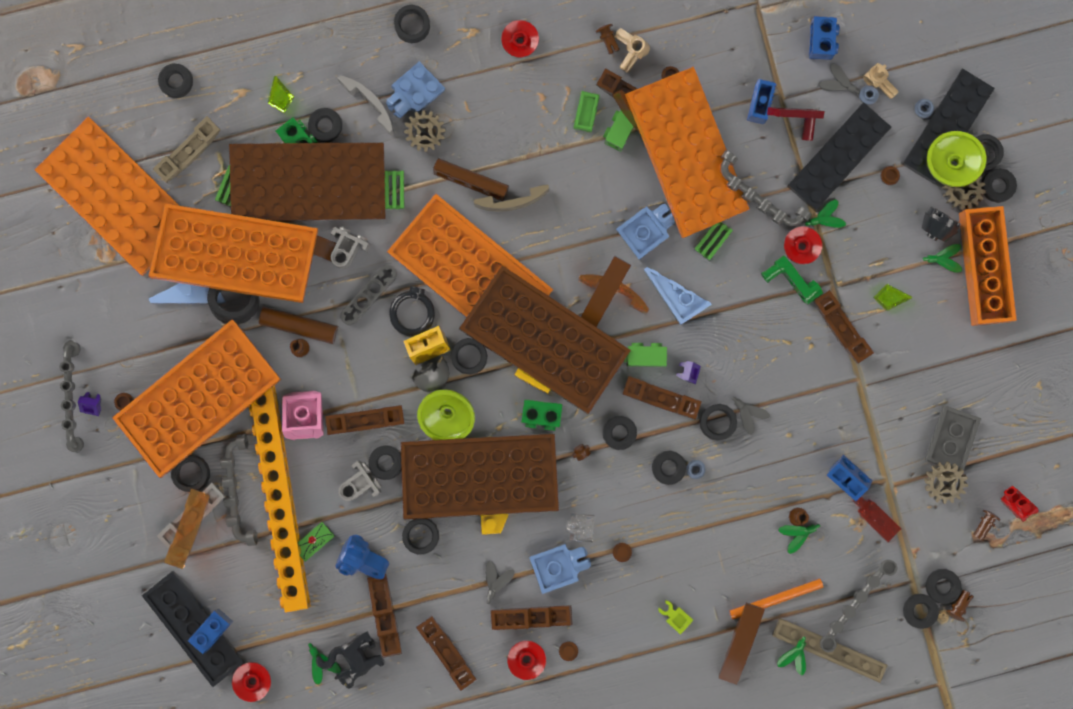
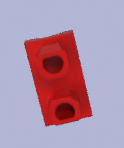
M1014 486L1005 490V496L1000 498L1001 502L1022 522L1026 521L1030 515L1039 512L1038 508Z

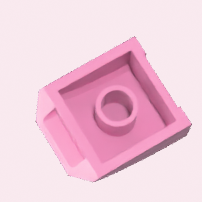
M303 391L283 395L282 432L285 438L296 440L319 438L324 435L322 395L320 392Z

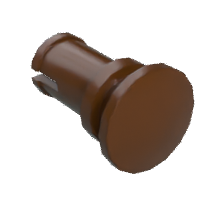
M613 24L604 25L595 31L601 34L600 39H603L609 55L614 53L611 45L615 52L620 50L613 36L614 31L610 29Z
M296 339L290 343L291 352L296 357H305L310 350L309 343L304 339Z
M796 507L790 511L789 521L792 525L803 526L809 521V515L804 509Z
M983 510L986 514L984 517L981 516V522L973 533L974 536L983 541L991 527L996 525L994 524L996 519L998 521L1001 520L997 515L987 510Z
M962 590L956 603L952 604V610L946 611L947 614L955 620L964 622L965 619L962 615L967 613L965 610L974 596Z

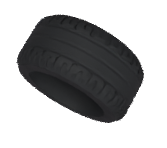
M209 288L207 294L209 308L219 321L227 324L233 319L239 325L249 321L256 314L260 303L259 296L250 295V301L244 309L238 312H227L221 309L217 303V297L222 290Z

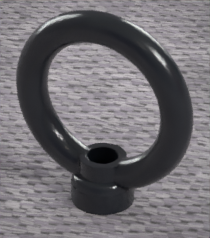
M410 286L409 291L401 293L393 300L389 310L391 324L399 333L413 337L428 331L435 319V309L432 301L424 294L425 289ZM406 299L420 300L426 306L427 319L419 328L409 329L398 321L397 309Z

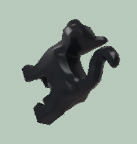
M368 631L357 635L351 642L334 647L330 651L326 662L320 656L316 658L317 666L326 670L335 664L337 655L342 654L348 662L350 669L339 672L335 676V680L338 679L347 689L352 688L355 680L365 675L375 665L381 667L385 664L381 654L369 658L366 657L364 650L368 647L371 649L376 647Z

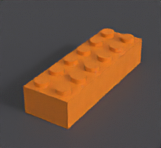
M1004 206L965 209L959 213V221L961 223L960 230L971 326L1017 321Z

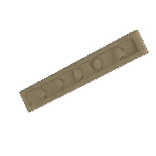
M781 618L778 619L772 636L794 646L797 645L799 639L806 637V645L803 650L881 683L888 666L837 643L836 649L833 652H825L819 645L823 636Z

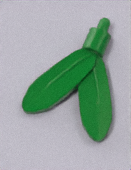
M832 200L827 203L818 215L809 219L805 225L814 226L820 224L833 228L846 226V222L843 219L830 217L838 207V200Z
M952 244L936 255L923 257V261L937 263L951 272L959 273L962 271V267L949 258L960 251L961 245Z
M812 524L807 527L795 525L780 527L778 531L781 534L795 536L788 545V553L792 554L798 551L808 535L817 531L816 529L820 527V524Z
M806 637L799 639L796 647L787 651L778 659V667H785L795 660L796 671L800 675H804L806 659L803 649L806 645Z
M309 643V652L313 657L312 677L315 684L319 685L323 679V669L317 666L316 658L320 656L326 662L328 657L319 653L316 646L313 647ZM335 661V664L327 670L339 673L341 672V667Z

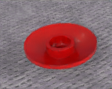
M516 20L504 28L501 42L508 54L513 57L523 58L531 55L536 50L539 43V35L537 29L530 22ZM522 38L524 42L519 44L517 39Z
M805 226L797 227L787 234L784 240V251L791 261L802 265L809 264L815 261L821 254L822 240L819 234L812 228ZM800 243H803L805 245L804 250H801L799 248Z
M525 640L516 643L508 653L507 663L509 670L514 676L522 680H531L538 677L546 665L544 650L533 641ZM524 656H529L530 662L525 663L523 661Z
M249 662L241 665L232 677L234 693L240 699L247 702L261 700L267 695L271 687V676L268 670L259 663ZM250 678H255L256 684H251Z

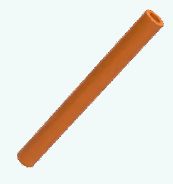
M817 579L750 604L765 609L824 588L821 579ZM744 606L729 610L732 620L741 616Z

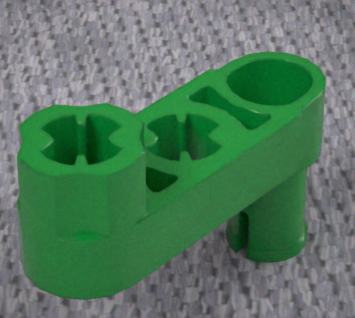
M784 255L777 259L774 265L761 273L767 283L779 274H783L807 305L823 294L822 288L814 280L806 284Z

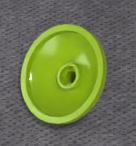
M962 131L947 132L937 137L931 144L927 153L928 169L932 176L944 185L950 187L967 186L975 182L983 173L986 166V152L981 142L973 135ZM956 161L958 165L953 166L951 162Z
M437 390L423 398L418 407L417 419L423 432L434 440L463 439L471 432L474 426L475 411L470 401L462 394L452 390Z

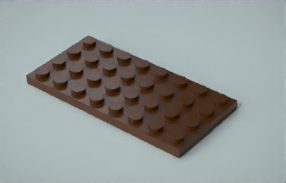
M384 143L229 144L231 214L270 221L386 219Z
M501 266L459 328L460 331L587 415L631 351L504 266Z
M555 434L401 442L404 520L559 511Z

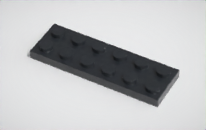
M962 68L902 165L935 184L937 180L932 176L927 165V153L931 144L937 137L947 132L962 131L967 133L995 88Z
M863 102L787 187L816 211L892 127Z
M171 571L141 595L212 687L216 686L245 662L224 634L204 654L188 642L209 615L175 571Z

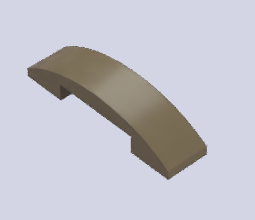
M208 116L194 128L195 131L169 157L165 156L153 168L166 183L196 160L221 131Z
M549 185L530 188L531 196L494 203L492 196L475 199L474 205L483 210L496 212L521 209L544 197L549 192Z

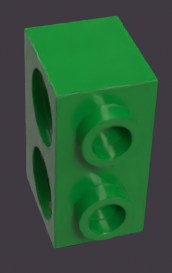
M294 117L275 130L284 143H318L312 134L308 136L305 133L307 128L302 121H296ZM292 128H296V135L289 136V131Z
M524 399L521 423H525V427L536 428L537 425H542L544 430L555 431L556 427L560 428L563 404ZM530 409H535L538 412V416L534 420L527 418L526 414ZM549 411L555 412L557 415L556 421L548 422L546 414Z

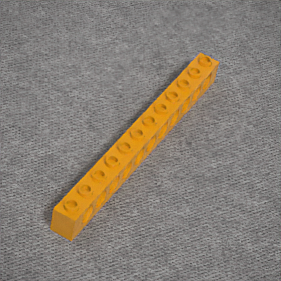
M274 385L264 394L266 396L265 404L260 405L257 399L249 406V413L254 419L252 432L257 437L255 450L256 454L260 456L261 462L258 463L259 473L263 475L264 482H261L262 492L266 493L267 501H264L265 511L269 512L270 518L267 521L268 530L272 531L273 537L270 543L272 551L275 550L276 556L274 558V568L278 570L279 574L277 587L281 589L282 593L280 605L286 613L308 609L311 607L304 560L300 557L301 548L298 546L300 535L276 387ZM267 413L269 415V422L263 424L261 417ZM268 432L272 434V441L270 443L264 440V436ZM271 451L276 456L273 462L267 459V455ZM273 470L279 474L276 481H273L270 477ZM276 489L282 493L280 500H276L273 496ZM278 509L284 510L285 516L283 519L277 517L276 512ZM281 528H285L288 531L286 538L280 536ZM284 547H288L291 550L289 558L283 555ZM288 566L294 569V575L292 577L286 574V568ZM290 586L297 588L296 596H292L289 593Z

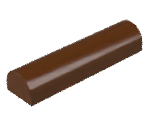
M440 158L437 159L433 167L435 176L484 195L492 196V198L502 202L505 200L509 189L507 184Z
M265 306L262 308L259 317V325L333 345L339 327Z

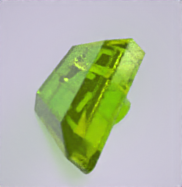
M274 76L268 104L285 113L294 96L278 77Z
M886 284L873 298L888 311L912 299V296Z

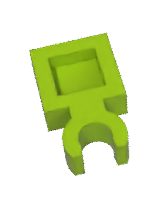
M665 600L664 602L669 606L668 610L663 611L661 608H658V611L662 615L669 616L666 622L681 635L693 622V619L680 607L673 610L671 602Z

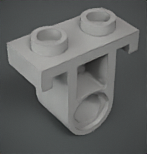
M341 226L339 229L334 227L331 232L335 238L340 235L331 254V261L337 268L346 269L352 264L360 245L363 246V251L368 253L370 244L367 243L368 239L360 235H357V237L350 235V230ZM340 254L346 255V260L343 263L337 262V257Z
M360 461L351 465L353 469L358 467L360 471L339 487V496L345 501L355 500L371 488L374 490L372 493L373 497L382 493L380 490L382 486L376 478L372 479L369 475V472H371L365 462L361 463ZM347 486H352L354 489V494L351 497L345 494Z

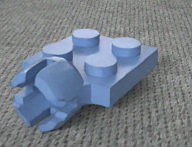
M419 61L392 84L391 88L395 92L387 99L386 104L391 112L393 110L396 111L394 115L398 118H401L411 110L420 113L445 91V87Z
M662 204L653 211L646 206L616 229L639 260L670 237L667 234V229L675 224L672 213L663 218V216L670 212V208L666 204Z
M563 544L529 557L542 594L579 581L578 573L591 567L590 558L579 561V558L585 557L588 554L584 547L569 550L567 545Z

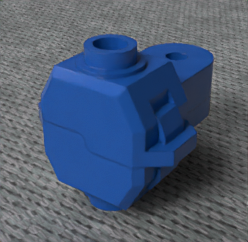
M352 535L344 543L335 566L341 574L346 576H352L360 571L372 578L383 579L388 569L389 561L371 552L369 543L364 541L363 537Z

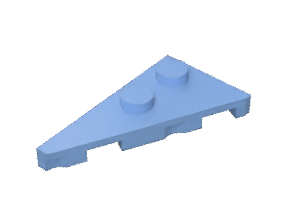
M648 267L644 269V272L680 325L712 305L709 301L697 296L673 280L662 276L659 272Z
M179 283L149 298L150 303L207 304L209 288ZM220 292L217 297V303L223 304L225 299Z

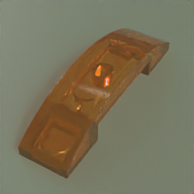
M585 274L580 275L578 281L595 289L603 276ZM621 283L617 292L632 299L630 307L647 314L649 308L642 298L631 288Z
M191 488L184 513L164 563L180 569L184 568L200 529L209 502V494Z

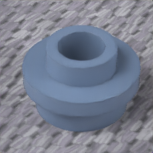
M865 86L859 93L861 102H864L866 105L875 103L879 96L877 89L873 86ZM866 92H871L872 97H867Z
M921 99L915 104L914 110L917 116L927 118L933 113L934 106L930 100ZM921 106L926 107V112L921 110Z
M692 460L686 467L688 476L693 479L703 477L706 471L704 463L700 460ZM694 466L699 467L698 473L692 471Z

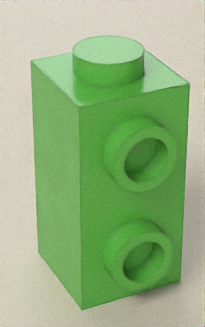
M616 110L612 118L614 123L611 128L607 127L603 137L606 138L604 144L621 152L634 127L621 110Z
M632 343V346L627 347L631 350L624 362H627V367L667 366V347H662V343H651V346H643V343Z

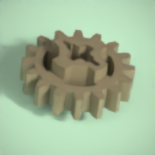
M423 110L421 115L416 111L415 118L413 116L409 117L411 123H405L409 127V129L404 131V133L409 134L406 141L412 140L410 146L413 147L416 144L418 151L421 147H424L425 152H427L428 147L435 150L434 144L440 146L441 142L439 139L445 138L441 134V132L446 131V128H441L444 121H438L439 115L432 116L433 111L426 114V111ZM427 118L430 120L429 122H421L419 119ZM435 124L438 129L437 136L433 132V127L435 126ZM413 125L417 129V135L415 137L412 132ZM420 127H428L429 135L427 133L423 135L421 133L422 129ZM424 139H428V140L431 141V142H430V143H421L420 141H421V140H424Z
M980 176L970 185L963 186L964 190L961 187L943 186L942 189L947 191L943 194V197L949 198L946 203L952 202L953 209L959 206V211L964 210L965 207L966 209H972V206H978L977 201L980 202L984 199L980 195L986 193L985 190L981 189L985 183L979 182L982 177ZM974 195V198L971 201L967 202L969 196Z
M946 461L945 466L939 462L938 468L931 466L933 472H926L929 478L924 479V482L929 484L925 486V489L930 491L928 494L931 498L934 497L936 502L942 499L943 504H946L947 500L954 503L955 497L960 500V493L966 494L963 487H968L967 482H965L968 478L966 474H963L962 468L958 469L955 463L951 467L949 461Z

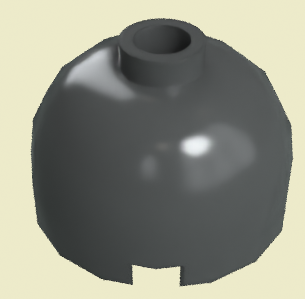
M437 356L424 362L421 365L420 371L418 372L415 369L410 376L419 389L431 392L445 388L450 372L443 356L441 358Z

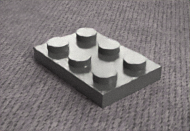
M943 405L925 460L935 464L941 462L943 466H945L946 461H949L951 467L955 463L958 469L962 468L964 471L981 418Z

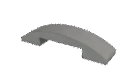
M339 76L337 79L352 96L359 92L381 114L377 118L378 123L391 136L394 135L391 120L379 99L359 82L348 77Z
M212 482L157 537L171 550L191 533L226 496Z

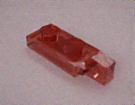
M862 497L857 501L853 500L859 507L857 510L859 516L886 542H889L902 529L874 501L870 499L866 501Z

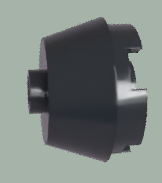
M930 207L929 211L925 212L922 229L928 232L927 236L935 241L939 239L947 242L959 232L958 229L961 223L956 220L954 221L942 211Z

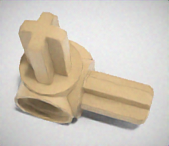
M620 28L617 30L615 37L627 45V51H629L620 68L629 73L638 58L642 59V57L649 53L650 46L643 38L638 35L633 36ZM642 43V48L636 51L637 45Z
M877 63L863 76V80L868 86L879 87L889 99H892L898 94V90L887 80L889 77V73L886 70L887 66Z

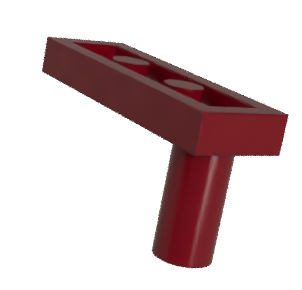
M768 107L767 115L804 118L802 140L813 141L816 118L824 119L825 111L801 108Z

